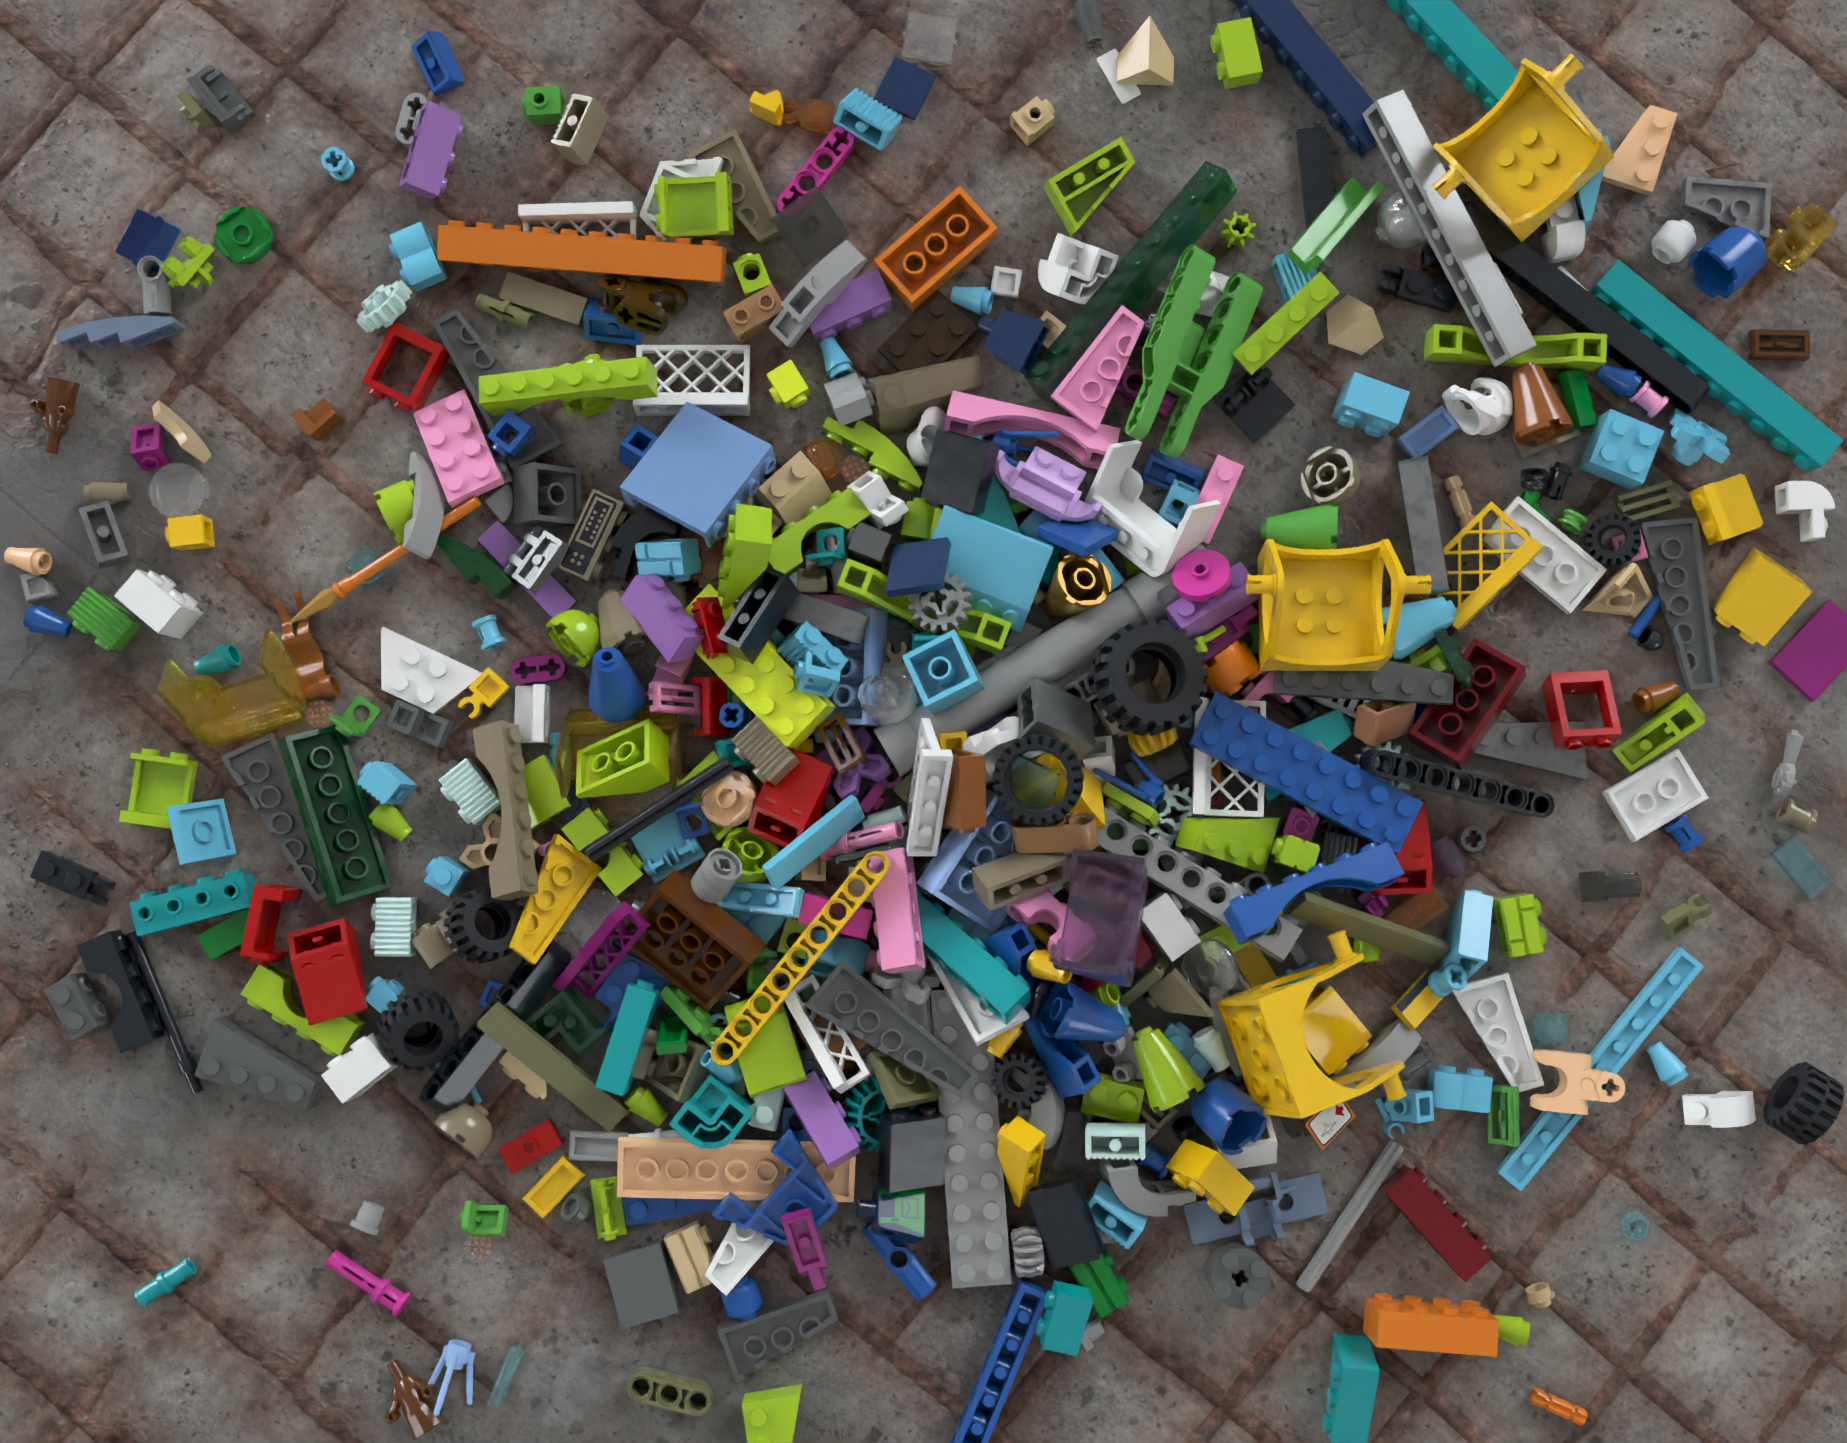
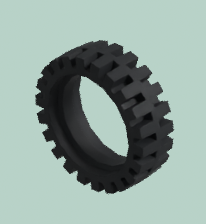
M1032 734L1016 740L1004 750L995 765L993 788L997 792L996 798L998 802L1003 804V809L1006 812L1013 814V818L1016 820L1021 819L1026 824L1035 823V825H1042L1061 819L1076 805L1084 786L1083 766L1077 758V753L1069 748V744L1061 742L1060 738L1050 737L1048 734ZM1041 750L1053 754L1061 761L1067 772L1068 784L1064 796L1059 802L1049 807L1035 808L1026 805L1016 797L1011 788L1010 772L1013 763L1019 756L1028 751Z

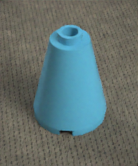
M1444 597L1402 604L1393 657L1390 658V661L1400 662L1454 624V617L1457 616V611L1451 600L1446 601ZM1390 606L1382 607L1384 635L1386 633Z

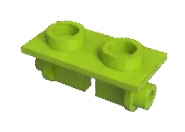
M617 1176L590 1180L598 1239L604 1238L605 1241L616 1239V1236L626 1235L627 1228L622 1197H617Z

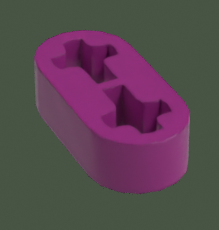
M553 654L523 657L513 662L511 675L515 681L521 684L553 682L565 677L568 667L563 658ZM552 660L561 666L560 669L556 670V675H553L550 671H542V667L550 666ZM525 663L527 667L536 668L537 671L528 673L526 679H524L523 675L518 674V670L523 669V664Z

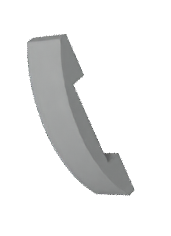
M413 451L410 453L408 476L415 480L412 519L405 523L403 548L427 560L433 553L440 533L444 515L445 493L432 461Z

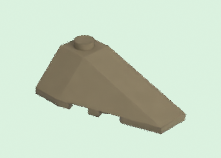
M979 356L868 379L869 388L875 402L873 410L877 431L885 435L907 430L920 422L921 416L927 408L933 406L942 409L949 405L953 390L969 393L983 385Z

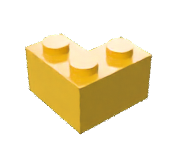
M1188 1139L1184 1140L1165 1166L1174 1174L1172 1180L1184 1189L1189 1187L1201 1197L1204 1195L1208 1199L1206 1204L1219 1214H1222L1224 1211L1235 1216L1255 1188L1219 1152Z

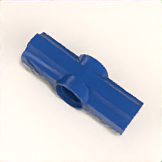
M872 1221L862 1229V1233L886 1261L888 1269L898 1276L917 1301L924 1298L937 1285V1282L913 1254L911 1247L903 1241L873 1234L871 1231ZM895 1251H903L907 1255V1261L903 1264L895 1263L891 1255Z

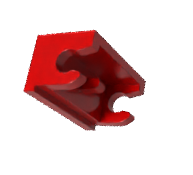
M720 677L692 678L691 685L698 684L701 692V730H692V736H728V727L721 724L719 720L721 707L728 703L727 685Z

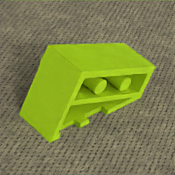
M1122 137L1050 178L1043 186L1070 236L1079 229L1135 163Z
M803 1384L745 1393L742 1401V1410L747 1443H793Z

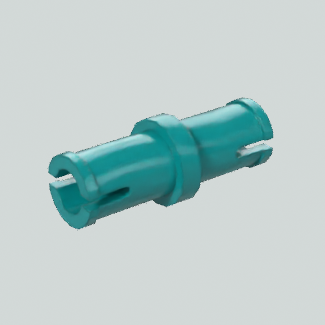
M186 1257L168 1271L162 1270L156 1275L154 1280L134 1292L136 1300L141 1306L146 1307L164 1293L170 1294L176 1289V1285L197 1273L195 1263Z

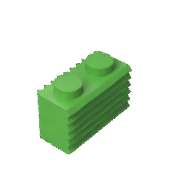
M87 587L85 592L71 606V609L67 611V614L74 619L72 625L83 633L91 632L97 637L94 642L107 651L111 649L122 651L143 625L142 622L138 621V619L102 591L92 587Z

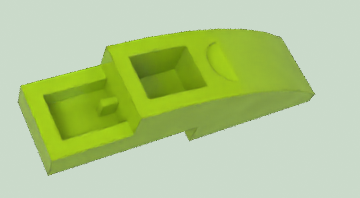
M827 417L823 425V431L827 434L826 438L838 445L844 442L852 446L851 450L861 457L867 458L868 455L872 456L869 461V468L873 469L872 472L881 476L883 480L887 481L889 477L899 482L897 486L906 492L913 493L914 490L919 493L921 492L923 483L917 471L901 450L886 436L861 420H858L854 429L846 425L840 426L838 421Z

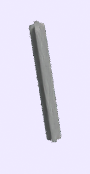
M1393 1140L1388 1142L1297 1280L1296 1284L1305 1292H1310L1402 1154L1404 1148Z

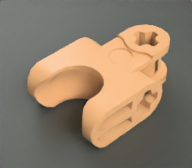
M1548 1049L1534 1050L1533 1059L1544 1065L1553 1066L1558 1071L1560 1081L1557 1089L1549 1094H1533L1530 1098L1531 1107L1542 1111L1588 1115L1589 1100L1610 1103L1616 1102L1623 1097L1625 1093L1623 1079L1619 1075L1605 1070L1591 1069V1054ZM1607 1082H1609L1610 1087L1604 1088L1603 1090L1602 1084H1607Z

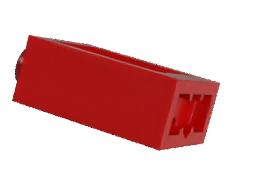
M393 322L361 382L370 388L368 393L382 401H384L385 397H388L395 401L393 406L406 413H409L411 409L418 411L424 407L450 354L444 346ZM399 341L431 356L410 397L378 382Z
M1608 670L1549 674L1542 684L1554 747L1566 748L1569 751L1588 746H1595L1596 749L1611 747L1621 736L1622 731ZM1597 693L1604 728L1570 730L1562 695Z

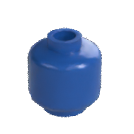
M747 1274L742 1277L727 1296L721 1292L727 1315L732 1318H740V1321L754 1318L757 1315L756 1311L763 1304L756 1279L747 1277Z

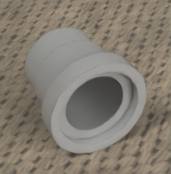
M364 1200L356 1218L352 1219L349 1225L363 1232L377 1235L380 1230L378 1225L385 1208Z

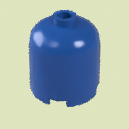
M1743 226L1730 227L1693 252L1689 257L1688 267L1693 266L1696 274L1693 281L1702 292L1712 298L1720 295L1726 299L1764 267L1767 249L1762 238L1752 229Z
M1216 1079L1206 1083L1205 1087L1196 1093L1191 1104L1192 1118L1196 1124L1227 1155L1242 1153L1244 1150L1241 1147L1250 1140L1255 1143L1263 1133L1267 1123V1118L1263 1116L1264 1109L1235 1083L1226 1079Z

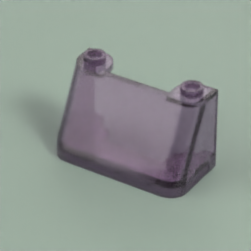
M1073 849L1072 858H1067L1065 864V876H1069L1071 887L1062 938L1058 939L1057 945H1051L1049 961L1053 963L1054 968L1057 970L1118 986L1131 987L1148 888L1149 874L1146 860L1141 857Z

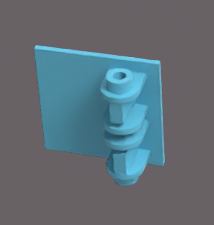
M676 812L667 814L631 837L645 863L644 869L648 876L651 875L654 883L668 877L673 870L679 871L706 856L696 837L683 839ZM686 819V825H687L688 829L692 830V828L690 827V825H689V823H688V821H687V819Z

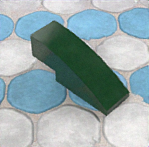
M443 535L438 536L436 543L467 582L475 585L481 580L494 597L500 600L518 587V584L491 559L455 539Z

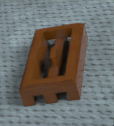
M1752 329L1749 331V337H1751V342H1749V349H1751L1749 360L1806 361L1810 359V330ZM1759 338L1802 339V343L1759 342ZM1759 349H1790L1802 350V352H1766L1759 351Z
M841 712L816 727L837 770L843 777L848 774V770L858 768L857 764H864L868 761ZM836 722H839L856 756L854 758L835 724ZM829 727L847 760L844 764L826 732V729Z

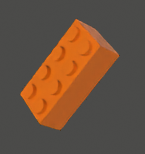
M959 186L874 260V268L879 270L883 281L913 312L937 289L939 290L997 239L998 227L963 188Z
M1375 1293L1374 1297L1365 1296L1363 1332L1376 1347L1497 1357L1499 1320L1488 1309L1481 1306V1303L1478 1301L1462 1300V1304L1451 1303V1300L1435 1297L1432 1302L1422 1301L1421 1297L1414 1295H1404V1299H1395L1387 1293Z

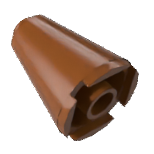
M1526 362L1517 366V370L1512 374L1514 443L1517 446H1528L1527 440H1536L1537 444H1542L1566 435L1568 433L1567 427L1573 429V422L1542 367L1534 365V362Z

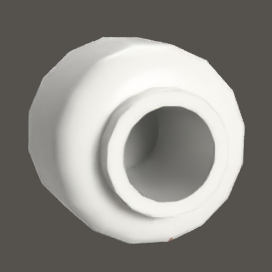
M1685 220L1667 221L1651 240L1652 253L1655 258L1666 264L1671 262L1677 263L1683 260L1696 244L1697 238L1694 233V227Z

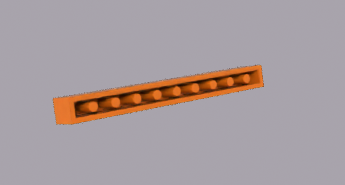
M448 220V225H438L437 260L443 262L725 284L727 249L719 246V241L702 240V245L691 244V239L674 238V243L662 242L663 237L646 235L644 241L634 240L633 234L617 233V238H606L605 232L589 231V236H579L578 230L561 229L560 234L550 233V228L532 227V232L521 231L522 226L507 224L504 225V230L493 229V224L476 222V227H465L464 221Z

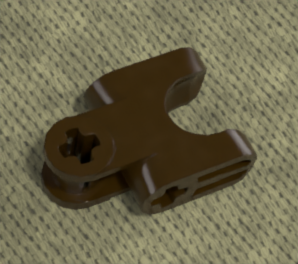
M607 274L598 279V288L602 291V297L598 300V308L604 313L614 314L616 320L621 325L654 336L660 335L668 327L666 313L679 314L688 304L687 293L681 286L651 277H645L640 282H636L624 276Z

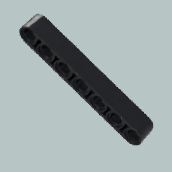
M1369 749L1362 753L1359 759L1360 768L1375 777L1508 812L1545 818L1550 816L1555 808L1554 798L1547 792L1388 750ZM1377 756L1381 761L1378 769L1374 766V760ZM1404 763L1407 766L1405 776L1401 773V767ZM1432 770L1434 777L1430 783L1428 781V774ZM1458 777L1460 781V786L1456 790L1454 783L1456 778ZM1483 785H1485L1486 787V793L1484 796H1482L1481 794V788ZM1509 792H1511L1512 794V800L1510 803H1508L1507 800ZM1535 799H1537L1538 806L1536 809H1534L1533 806Z
M552 940L536 964H531L523 959L425 1083L420 1093L421 1102L442 1114L458 1107L503 1049L500 1044L477 1027V1022L497 1002H500L524 1022L571 961V952Z

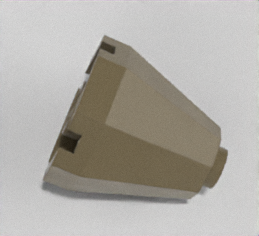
M610 589L603 593L602 598L598 601L602 648L611 647L619 650L626 661L635 659L633 653L639 650L641 655L649 653L655 645L643 631L639 621L620 601L625 590Z

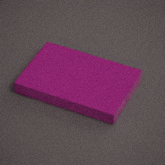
M1831 600L1824 601L1768 661L1777 672L1810 702L1815 701L1847 667V615Z

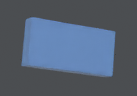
M1441 405L1396 439L1395 442L1409 459L1421 457L1460 427L1444 406Z

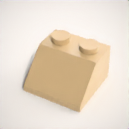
M799 451L766 480L754 495L766 508H772V512L782 520L781 525L784 527L793 520L798 523L804 519L803 515L813 506L817 505L820 508L826 504V499L832 493L819 470Z

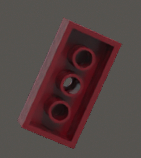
M1473 638L1449 673L1454 675L1453 704H1428L1409 731L1412 743L1460 770H1463L1526 678V666L1476 638ZM1466 704H1471V705H1473V706L1470 707V708H1464V707H1463V706L1466 705Z

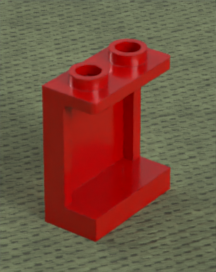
M276 883L254 885L240 955L250 957L249 962L256 964L278 962V959L288 957L289 951L274 948L282 902L301 900L302 888Z

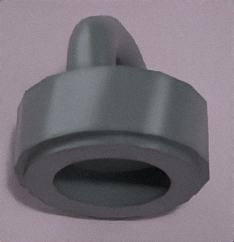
M573 1193L562 1204L561 1218L570 1224H579L591 1215L594 1208L593 1203L586 1197Z

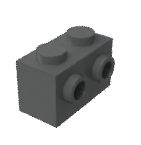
M85 973L68 975L44 989L71 1041L86 1038L112 1023L105 1006L101 1003L91 981Z

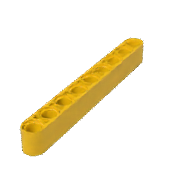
M873 851L864 856L711 1047L710 1054L715 1063L726 1066L740 1057L879 885L891 868L890 857L885 852ZM873 856L880 857L884 862V868L880 873L873 872L869 867V861ZM855 879L861 880L865 885V892L862 896H856L851 892L850 885ZM835 903H841L845 906L846 915L843 919H837L833 916L832 906ZM816 926H821L827 931L825 942H819L814 938L813 930ZM796 950H804L808 954L809 959L806 965H800L795 961L794 955ZM778 973H784L789 977L790 984L788 988H781L777 985L776 976ZM760 996H765L770 1000L771 1008L769 1011H762L758 1007L757 1000ZM744 1019L751 1023L752 1031L750 1034H744L739 1030L740 1020ZM721 1043L731 1045L733 1049L732 1057L722 1055L720 1051Z

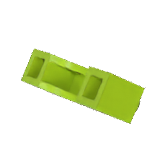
M1319 272L1232 353L1237 363L1251 377L1297 332L1336 298L1340 292Z
M850 487L842 493L840 490L835 491L826 499V504L820 508L817 505L813 506L803 515L804 519L798 523L795 520L791 521L782 528V534L775 539L772 537V546L767 566L787 574L788 577L791 576L803 563L801 543L804 538L816 533L818 530L837 527L844 528L845 537H847L851 527L856 529L859 522L864 524L867 522L871 515Z
M270 962L258 965L241 992V995L248 999L247 1003L258 1010H267L273 1014L271 1018L282 1025H291L297 1029V1035L309 1041L315 1040L321 1044L320 1048L329 1055L336 1056L349 1052L350 1046L355 1042L367 1022L354 1014L310 1026L305 1011L298 1006L293 996L292 985L294 977Z

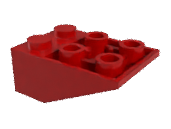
M794 748L789 749L800 760V763L787 776L783 777L777 785L772 784L768 780L763 784L754 803L747 828L748 832L784 848L820 819L834 765Z
M1420 800L1423 804L1399 854L1395 855L1404 874L1395 883L1371 892L1373 895L1432 893V856L1426 800ZM1366 840V845L1372 843V842Z
M345 918L287 934L290 960L310 1026L368 1009L357 931Z

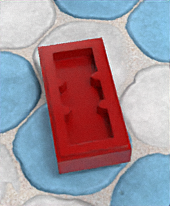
M549 1118L502 1145L498 1150L513 1174L560 1147L565 1142L552 1119Z

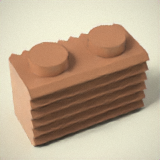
M1370 701L1357 706L1355 727H1353L1354 732H1352L1354 737L1362 740L1368 746L1376 747L1384 743V741L1388 742V740L1398 739L1401 735L1408 734L1413 727L1416 703Z

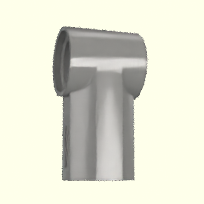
M150 255L140 259L137 264L138 274L142 278L144 314L147 316L172 315L170 285L167 284L170 278L160 268L163 261ZM159 266V273L152 277L153 269Z

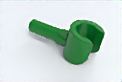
M1524 489L1520 498L1551 522V519L1536 504L1540 496L1539 492Z

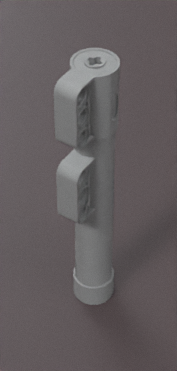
M1200 543L1192 552L1206 549ZM1173 569L1167 574L1152 577L1142 571L1120 585L1121 588L1107 595L1100 605L1071 616L978 671V674L985 686L984 690L935 715L922 704L907 714L903 715L901 713L874 729V733L900 777L913 770L921 718H930L936 738L938 733L967 731L968 734L1016 706L1017 694L1033 678L1063 691L1075 688L1076 697L1087 702L1095 699L1097 694L1091 695L1088 683L1089 670L1095 665L1092 662L1094 654L1100 650L1099 646L1121 627H1125L1133 621L1138 620L1142 622L1144 619L1154 618L1156 623H1159L1161 620L1168 621L1166 607L1182 598L1174 588L1172 579ZM1131 656L1126 664V676H1128L1126 679H1129L1135 671V663Z

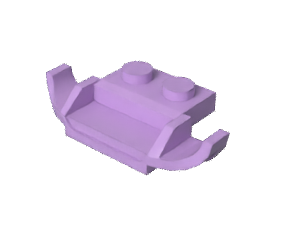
M1035 446L1026 463L1020 460L1017 467H1014L1006 461L1005 452L999 450L994 471L1000 483L1010 492L1009 497L1058 522H1061L1062 519L1073 522L1088 520L1094 517L1103 504L1100 501L1094 504H1087L1079 500L1082 492L1078 488L1087 473L1086 471Z

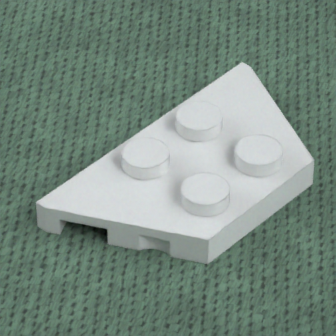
M713 157V159H685L678 162L674 160L660 161L639 215L654 231L656 236L663 237L661 231H657L655 221L656 214L660 213L659 202H656L654 197V185L658 184V176H665L666 178L715 176V173L720 172L724 160L720 157ZM663 237L662 242L674 243V239Z
M385 627L381 629V690L433 714L439 713L451 700L463 694L464 690L482 674L478 670Z

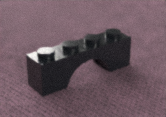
M121 930L108 931L76 945L86 971L107 975L115 981L122 995L121 1011L116 1020L109 1026L120 1053L134 1050L164 1037V1025L151 1004L153 999L149 989L144 987L141 980L142 972L129 951L131 946L127 936L122 934Z

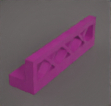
M624 901L606 917L554 982L553 986L562 992L572 983L589 999L649 928L650 924ZM626 917L639 928L636 932H626L624 922ZM610 938H620L622 950L612 949ZM595 955L605 956L607 967H597ZM581 973H591L593 982L591 987L579 977Z

